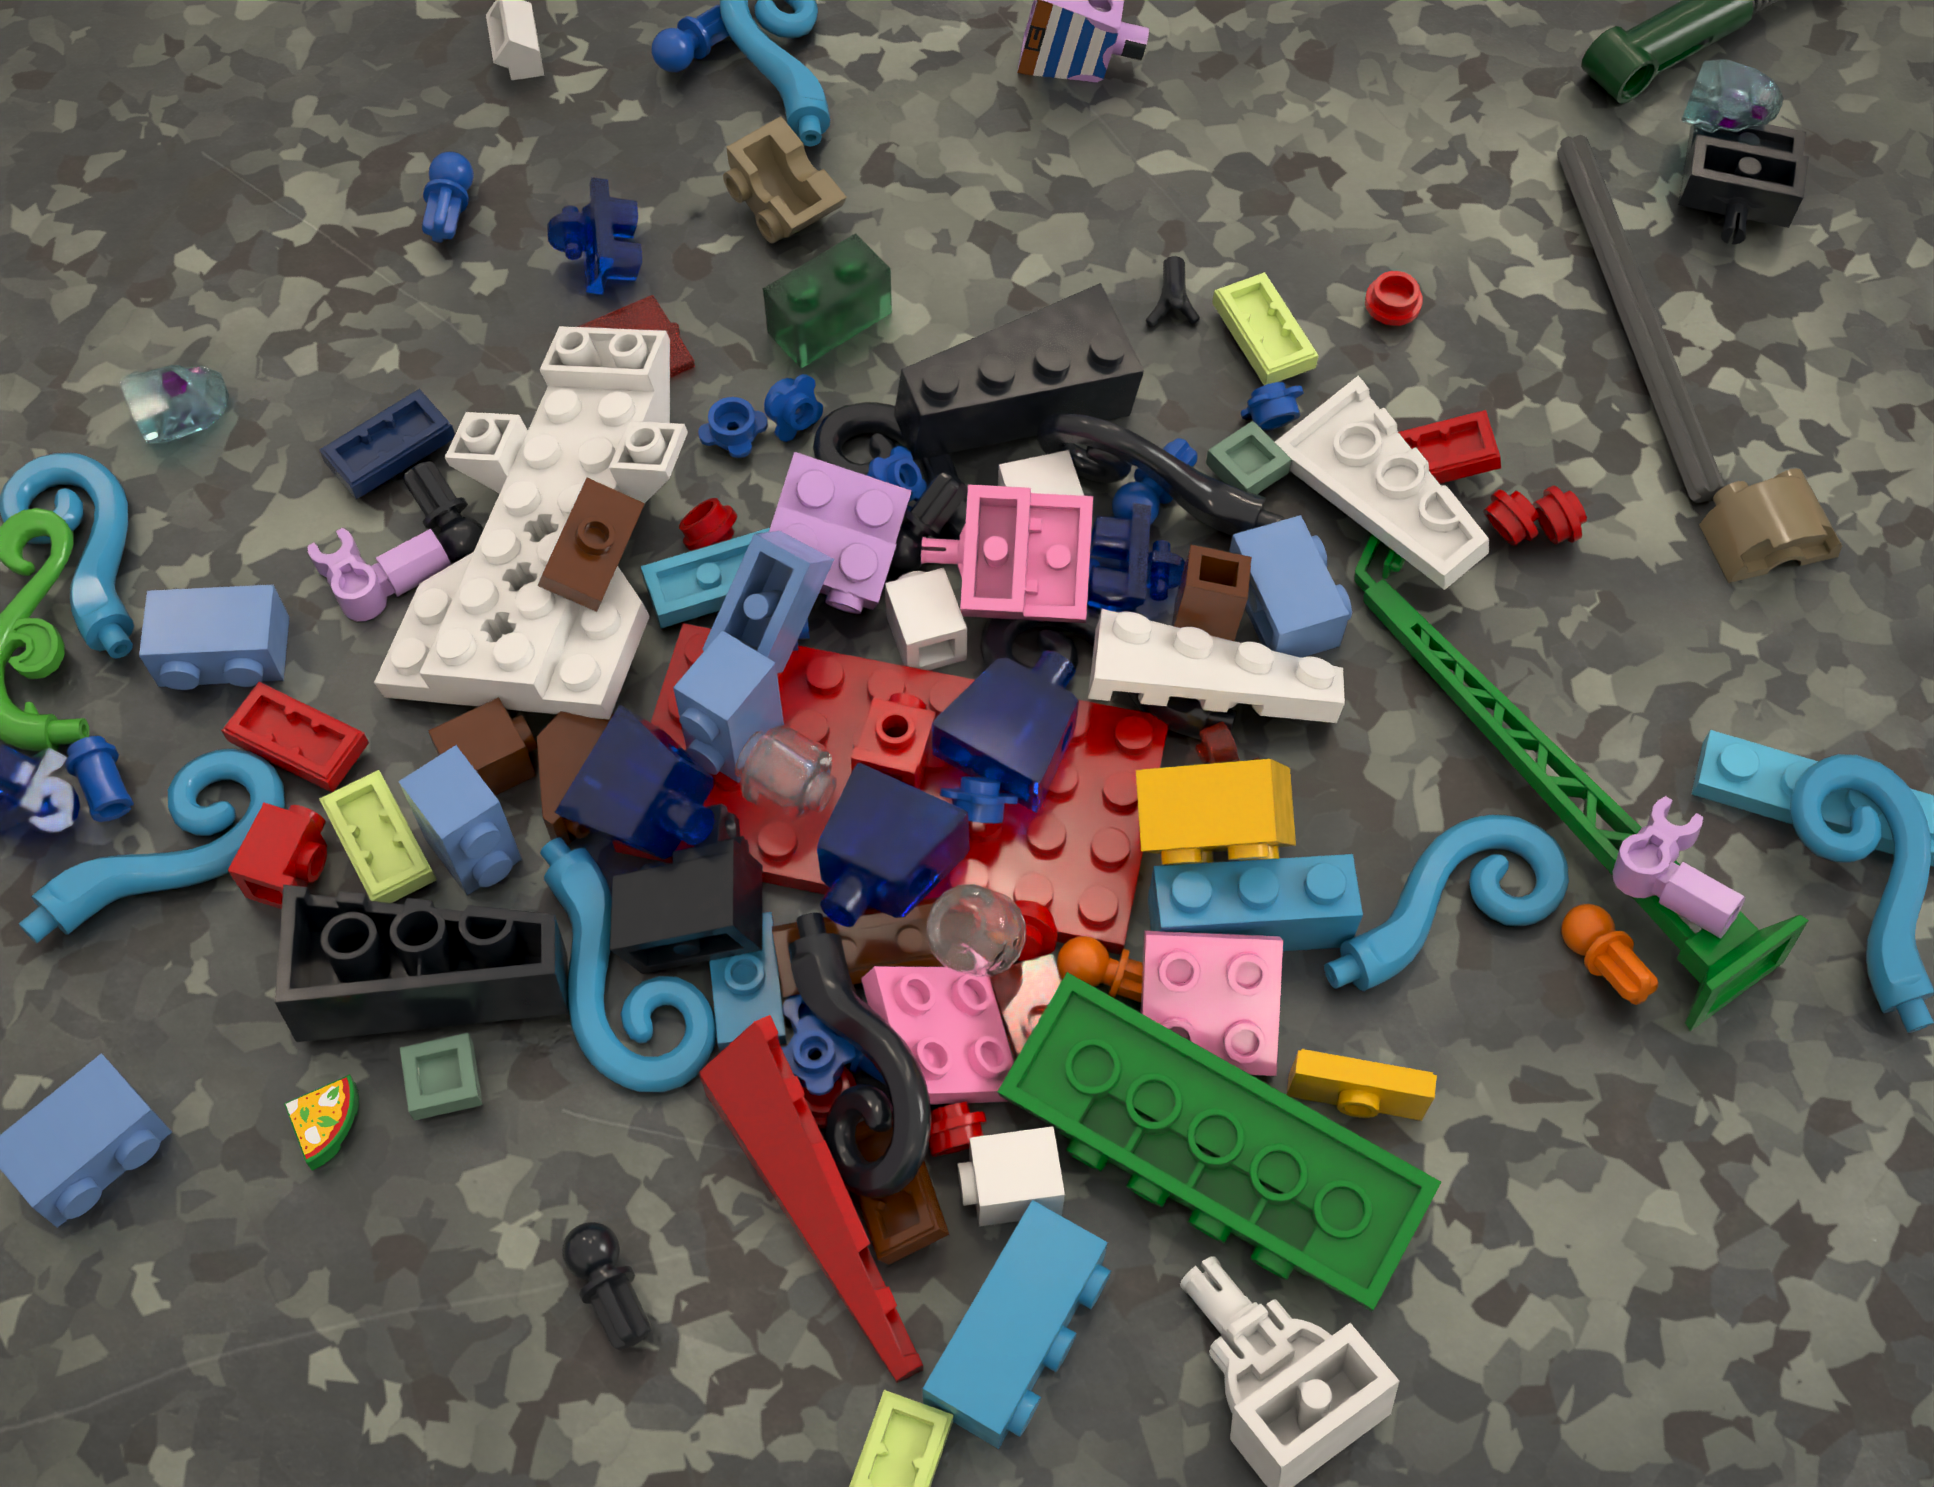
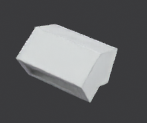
M495 0L486 14L493 63L509 68L511 81L544 76L531 3L524 0Z

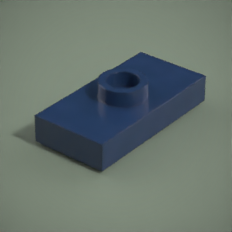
M418 389L319 449L325 464L357 500L452 441L455 432L451 423L427 396Z

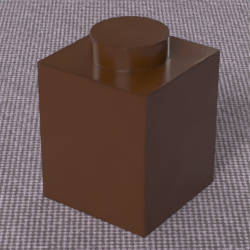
M1191 544L1175 597L1172 626L1178 628L1195 627L1207 632L1211 636L1235 641L1248 600L1252 557Z
M499 697L428 730L438 756L457 745L495 796L536 776L528 754L538 749L533 734L521 714L512 719L510 718Z

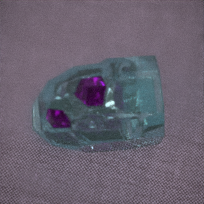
M1726 59L1704 61L1680 122L1709 133H1713L1719 128L1738 132L1749 126H1764L1774 120L1782 107L1784 99L1781 90L1774 80L1756 68Z
M178 364L169 365L146 372L134 371L119 380L126 402L146 443L170 442L206 429L224 414L228 404L229 392L221 373L205 366L185 368Z

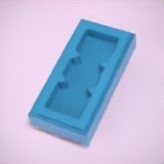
M772 912L762 913V951L710 961L717 1042L720 1052L754 1021L771 1015L779 1033V1043L787 1044L779 969L771 928L774 926Z

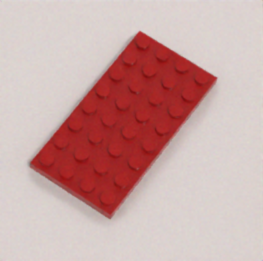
M682 624L639 757L643 760L644 765L632 778L612 840L615 852L673 864V851L694 846L698 809L723 804L727 807L728 812L734 813L739 819L740 836H744L745 840H748L750 854L763 865V882L883 907L968 892L972 899L975 925L992 928L996 915L1003 911L1009 903L1017 900H1030L1043 905L1053 915L1054 924L1058 931L1057 942L1066 943L1075 937L1087 936L1102 943L1109 953L1121 955L1125 946L1143 856L1140 841L1136 770L1160 768L1168 724L1151 713L798 645V650L792 651L783 672L777 673L784 728L738 783L720 771L715 775L705 772L686 753V745L679 721L680 717L673 687L704 652L702 649L711 628ZM907 693L920 698L926 704L927 710L936 712V739L916 803L853 788L851 755L854 746L857 747L873 697L889 701L892 694ZM965 776L989 778L1001 782L999 793L1018 796V803H1005L1002 823L965 821L950 816L952 798L940 796L941 788H960L961 777ZM774 783L776 791L770 793L768 788ZM780 803L783 805V808L778 809L775 805ZM787 807H790L789 813L783 814L787 811Z

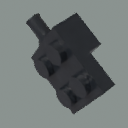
M1697 110L1690 127L1678 205L1723 214L1725 218L1721 238L1725 243H1729L1733 234V245L1740 244L1746 239L1747 220L1789 228L1804 198L1809 156H1804L1806 132Z

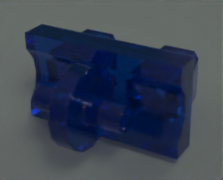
M591 177L589 184L590 203L581 209V213L575 206H565L562 209V213L551 218L547 224V237L550 245L558 251L565 252V256L568 259L577 260L581 258L583 252L586 293L603 295L608 279L636 281L642 265L641 244L614 240L613 236L633 239L638 222L637 201L610 197L608 179Z
M1133 503L1128 518L1096 516L1091 531L1090 556L1120 560L1119 569L1092 565L1088 580L1087 605L1116 611L1117 613H1136V608L1144 605L1146 588H1150L1151 599L1164 601L1168 598V589L1179 586L1185 560L1179 555L1170 552L1171 544L1164 540L1155 541L1152 552H1149L1151 505Z
M5 744L0 746V832L24 821L27 826L36 832L53 834L70 827L78 818L80 810L77 792L64 779L54 776L48 777L50 773L62 767L67 758L66 756L48 747L38 754L28 757Z

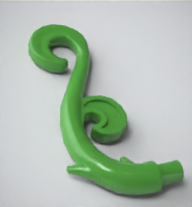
M33 508L22 510L10 516L0 527V560L12 572L22 576H30L35 572V565L30 561L24 560L22 556L23 548L27 542L35 537L47 536L50 537L52 544L50 557L0 614V740L22 750L54 752L58 749L59 745L73 744L82 738L89 737V725L86 719L58 720L53 714H39L32 702H26L25 710L22 711L11 702L5 686V667L7 662L20 675L28 679L45 678L56 671L65 653V644L59 631L43 619L29 617L64 569L73 549V532L67 522L55 512ZM26 646V651L18 656L11 657L18 647Z

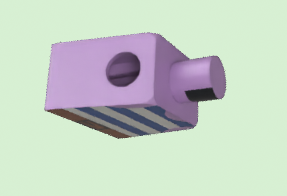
M1033 0L1024 32L1017 73L1099 82L1105 77L1112 54L1142 60L1147 45L1149 28L1121 22L1124 0Z

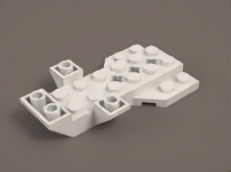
M559 326L540 368V372L548 387L528 430L520 415L465 413L445 455V459L449 466L499 493V496L474 552L419 583L374 681V684L384 697L477 707L499 697L505 709L548 714H558L560 711L590 718L610 719L650 617L645 606L618 566L597 612L538 586V583L587 477L643 503L651 498L669 480L688 431L685 424L670 423V338L666 331Z

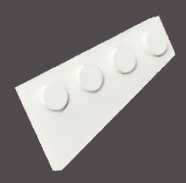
M1359 375L1275 441L1292 459L1290 471L1444 590L1489 553V538L1446 485L1441 486L1430 473L1429 463L1416 447L1411 449L1398 433L1397 423L1385 408L1379 409L1371 399L1369 388Z
M1105 609L1101 610L1095 631L1088 699L1110 701L1113 691L1139 693L1140 704L1167 706L1169 697L1173 696L1197 699L1200 701L1202 709L1208 711L1227 712L1228 708H1232L1238 703L1252 704V707L1260 716L1337 723L1345 704L1343 668L1333 666L1317 657L1300 658L1272 651L1268 647L1256 642L1239 643L1211 636L1207 632L1195 627L1178 628L1150 621L1143 615L1134 612L1117 613Z

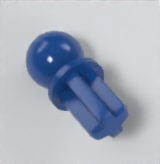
M720 5L712 7L696 18L686 16L678 22L677 28H667L659 32L655 36L651 48L655 63L667 72H680L691 64L693 57L697 59L706 57L710 53L711 46L729 36L721 18Z
M444 152L432 160L429 167L430 182L425 185L423 198L427 205L422 222V231L432 236V241L436 243H442L443 239H452L455 236L459 215L468 206L469 195L467 191L473 183L474 172L467 158L456 152Z
M1177 438L1163 448V450L1191 467L1197 462V452L1184 439ZM1139 468L1134 471L1136 482H1129L1121 486L1112 500V511L1116 520L1122 526L1134 530L1143 529L1152 524L1158 516L1160 503L1167 504L1173 500L1161 486Z

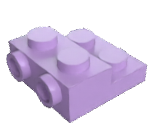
M794 452L769 532L782 531L833 558V564L819 593L827 595L826 603L849 613L861 614L863 607L873 610L879 603L897 545L895 543L912 491Z

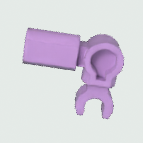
M344 528L336 531L342 546L333 554L321 553L315 543L308 545V554L321 575L327 577V582L332 588L343 613L349 619L357 622L368 621L381 614L386 607L387 596L395 593L398 597L451 565L446 552L431 529L376 557L377 563L372 566L366 564L360 557V552L353 537Z
M1665 796L1654 804L1647 826L1642 827L1637 834L1629 836L1622 842L1613 869V881L1618 889L1634 898H1647L1654 895L1660 897L1659 903L1721 939L1735 921L1743 906L1745 897L1684 862L1680 866L1674 863L1679 856V851L1692 847L1696 842L1702 827L1703 816L1696 813L1690 822L1683 826L1671 824L1667 821L1666 817L1669 813L1672 799Z

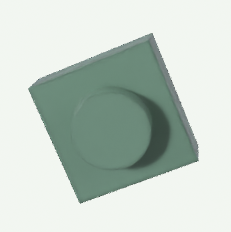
M1254 421L1210 448L1206 459V465L1224 483L1254 494L1260 493L1287 475L1292 459Z
M469 1033L400 1048L408 1112L414 1121L483 1105L474 1044Z

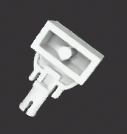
M1211 1256L1202 1261L1201 1266L1205 1270L1204 1273L1195 1266L1181 1280L1180 1287L1182 1290L1190 1295L1221 1334V1337L1216 1339L1210 1346L1209 1353L1225 1374V1393L1233 1414L1230 1440L1267 1487H1294L1391 1414L1399 1380L1351 1323L1334 1335H1330L1327 1331L1313 1323L1292 1319L1276 1299L1268 1302L1266 1308L1262 1304L1258 1305L1257 1302L1252 1303L1223 1270L1216 1257Z

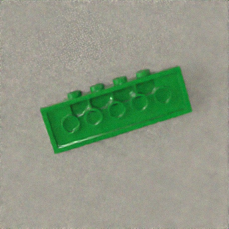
M1068 972L997 1091L1002 1098L1060 1131L1061 1135L1070 1139L1071 1141L1065 1151L1083 1164L1102 1172L1108 1161L1131 1175L1126 1187L1143 1199L1162 1208L1167 1198L1170 1197L1193 1211L1187 1222L1205 1235L1225 1244L1228 1236L1232 1233L1254 1246L1255 1249L1250 1259L1265 1270L1284 1280H1288L1294 1269L1304 1276L1309 1275L1371 1312L1376 1307L1441 1184V1181Z

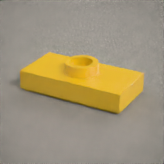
M1301 1049V1051L1298 1050L1289 1073L1286 1095L1337 1105V1109L1341 1113L1353 1117L1370 1118L1382 1113L1422 1121L1435 1098L1437 1075H1433V1072Z

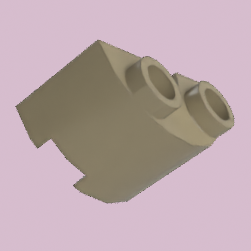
M782 116L726 147L730 170L723 174L725 186L736 202L742 203L745 201L755 215L761 234L770 243H775L782 238H788L843 206L847 198L824 169L818 171L813 167L806 155L803 142Z
M1797 468L1786 470L1774 478L1750 486L1745 481H1737L1723 487L1713 497L1716 507L1709 511L1699 524L1728 583L1768 574L1775 566L1789 560H1797L1799 565L1803 566L1839 557L1842 544L1801 469Z

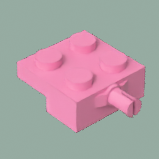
M968 484L966 523L960 534V539H930L923 537L921 564L958 565L962 578L960 610L964 617L1086 623L1093 496L1031 493V488Z

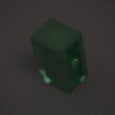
M856 233L763 288L767 333L800 368L805 367L892 313L891 268Z

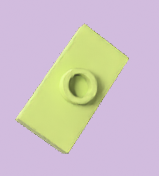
M1265 272L1214 290L1212 302L1263 385L1279 382L1316 368L1319 355Z
M379 770L319 798L371 901L392 903L436 881L430 865Z
M884 1390L849 1487H931L953 1423V1414Z

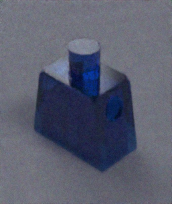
M1045 651L1031 671L1008 658L997 659L932 723V754L971 777H982L1000 781V793L1018 796L1019 804L1037 813L1043 804L1076 728L1079 700L1074 694L1065 690L1075 675L1074 666L1068 659L1054 651Z
M619 705L555 813L602 838L661 859H667L673 855V851L677 849L681 840L689 845H697L703 842L711 833L714 826V814L703 804L713 789V777L664 730Z
M858 762L818 841L817 855L821 880L830 887L820 902L822 911L832 921L844 927H853L868 906L894 918L906 917L969 852L968 811Z

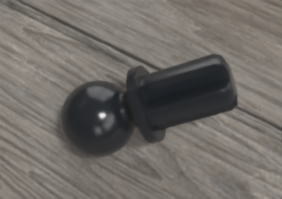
M422 462L414 466L403 476L404 483L426 516L423 520L425 528L433 529L438 526L441 528L438 541L446 552L449 561L455 563L474 552L484 528L476 520L460 515L468 503L463 497L456 498L433 462Z
M941 471L935 476L913 507L907 505L904 515L910 522L900 527L890 569L899 573H909L916 571L923 565L921 564L922 538L932 536L936 539H943L945 532L942 528L967 496L968 488L960 479L949 472Z
M597 1222L583 1223L572 1229L564 1240L562 1248L564 1264L576 1277L589 1280L579 1293L580 1298L585 1304L592 1303L611 1345L617 1350L634 1346L645 1339L651 1331V1324L631 1285L635 1278L633 1269L630 1266L615 1268L619 1258L620 1247L616 1235L609 1227Z

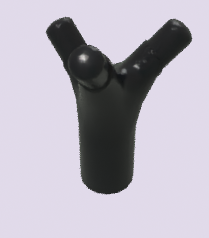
M1171 256L1163 262L1162 293L1155 309L1145 320L1150 327H1154L1172 309L1180 310L1191 324H1195L1200 320V316L1192 307L1186 293L1185 261L1181 257Z

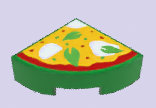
M347 1075L284 1103L306 1164L312 1171L327 1163L341 1149L340 1144L348 1134L355 1115L357 1116L359 1095L356 1083L351 1075Z

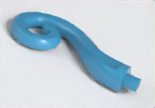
M720 0V14L728 34L743 54L779 91L783 99L787 124L800 137L805 146L819 144L822 139L821 134L826 132L830 126V114L825 93L818 79L806 66L773 42L758 27L750 14L748 0ZM758 0L755 4L754 12L760 26L778 37L799 38L809 34L817 20L818 7L815 0H784L794 11V13L790 14L780 11L772 0Z
M53 453L37 457L14 472L5 483L0 495L2 520L5 522L10 516L29 509L33 499L39 493L53 486L74 485L88 493L95 506L94 522L70 585L71 612L79 633L91 649L98 651L106 650L112 658L124 657L133 648V643L129 636L134 628L133 620L115 590L116 576L128 531V502L124 489L112 472L98 461L85 455ZM67 488L60 489L55 495V509L53 512L63 518L73 532L83 519V502L79 495ZM40 536L31 539L27 543L48 544L51 543V539L47 536Z
M238 749L215 750L193 759L174 776L168 788V810L175 824L182 830L197 836H211L222 832L232 825L236 819L235 808L229 802L219 801L207 807L200 806L196 802L199 793L206 786L221 780H232L244 785L251 799L245 815L235 827L215 841L189 850L99 857L71 867L47 882L31 896L38 908L23 919L19 926L34 942L38 943L56 927L66 935H69L99 910L120 898L178 889L204 883L228 874V869L263 803L285 809L284 785L277 770L264 758L252 752Z
M1837 754L1824 758L1808 767L1796 781L1790 800L1792 825L1801 842L1816 856L1833 862H1854L1866 858L1876 849L1881 840V823L1877 812L1871 806L1862 805L1857 807L1850 816L1851 831L1840 834L1832 831L1823 820L1821 805L1824 799L1836 790L1851 789L1868 796L1885 816L1894 843L1893 864L1867 938V973L1882 1012L1887 1013L1897 1010L1907 1033L1915 1032L1934 1024L1924 1002L1925 999L1934 995V988L1919 955L1915 939L1916 923L1927 889L1931 864V837L1928 822L1923 808L1913 791L1891 769L1880 762L1862 756Z
M1486 815L1471 818L1452 826L1435 838L1419 857L1407 878L1397 905L1389 919L1366 933L1344 941L1340 948L1341 957L1324 965L1325 975L1329 983L1336 989L1353 982L1359 990L1366 991L1398 975L1413 961L1424 946L1442 892L1452 871L1464 859L1482 851L1502 849L1521 856L1533 869L1536 876V885L1529 895L1523 897H1514L1507 894L1501 889L1499 881L1506 874L1509 862L1501 854L1490 855L1480 860L1471 870L1469 884L1472 899L1477 907L1489 918L1506 926H1527L1545 919L1563 901L1568 888V864L1563 850L1557 841L1545 830L1519 817Z
M560 837L549 841L541 849L540 854L550 866L544 875V881L564 908L572 925V945L568 971V1007L572 1030L579 1047L589 1062L601 1074L625 1088L637 1092H667L683 1087L705 1067L715 1046L716 1022L710 1003L693 984L679 977L658 976L645 980L634 987L624 1001L621 1010L622 1025L630 1039L638 1043H646L651 1040L653 1035L651 1015L656 1008L662 1006H673L682 1013L685 1021L684 1037L671 1052L658 1057L638 1055L620 1042L609 1025L604 1005L605 981L610 956L612 894L608 882L599 865L587 849L578 848L571 851Z

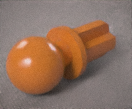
M1581 904L1572 908L1565 915L1561 925L1563 940L1573 952L1585 956L1584 964L1591 974L1596 976L1603 975L1623 999L1629 1000L1634 1005L1645 1002L1648 995L1657 990L1658 979L1633 952V939L1626 932L1615 930L1614 921L1605 909L1594 904Z
M1075 937L1062 946L1057 957V969L1062 980L1068 972L1093 987H1097L1101 983L1110 986L1108 995L1114 999L1116 994L1141 1002L1143 963L1128 958L1130 950L1123 948L1118 961L1110 958L1103 944L1091 937Z

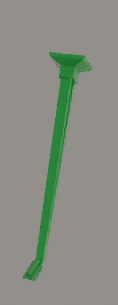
M1371 534L1354 573V582L1364 591L1363 602L1613 876L1614 865L1622 842L1629 836L1637 834L1642 827L1384 580L1388 578L1391 571L1399 572L1405 563L1404 558L1390 549L1384 562L1383 579L1377 583L1367 573V569L1381 541ZM1463 681H1464L1469 687H1465V686L1463 685ZM1485 708L1492 709L1493 716ZM1504 721L1511 729L1503 728L1502 722ZM1524 749L1533 750L1536 753L1535 761ZM1547 764H1548L1560 777H1557V776H1548V775L1546 774V766H1547ZM1568 797L1582 798L1584 800L1583 813ZM1596 813L1614 831L1597 829L1595 827ZM1656 895L1647 898L1632 897L1679 948L1680 952L1677 960L1700 983L1685 1021L1690 1031L1783 964L1809 921L1802 915H1797L1759 930L1740 911L1735 921L1720 939L1705 929L1695 934L1677 913L1659 903L1660 897Z

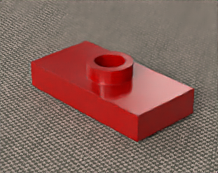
M1486 410L1398 432L1411 449L1416 447L1427 460L1429 471L1439 484L1501 469V456Z
M261 682L256 684L221 730L228 742L248 752H252L330 792L336 790L369 744L364 732Z

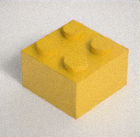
M1260 759L1136 770L1141 851L1161 854L1162 865L1214 862L1213 852L1228 851V860L1279 859L1278 847L1296 846L1290 768L1277 761Z

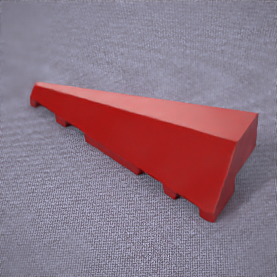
M771 1015L754 1021L699 1071L706 1096L896 1383L923 1371L922 1361L899 1316L889 1286L885 1285L869 1251L868 1246L870 1242L828 1145L824 1141L803 1096L805 1093L798 1076H794L779 1043V1033Z

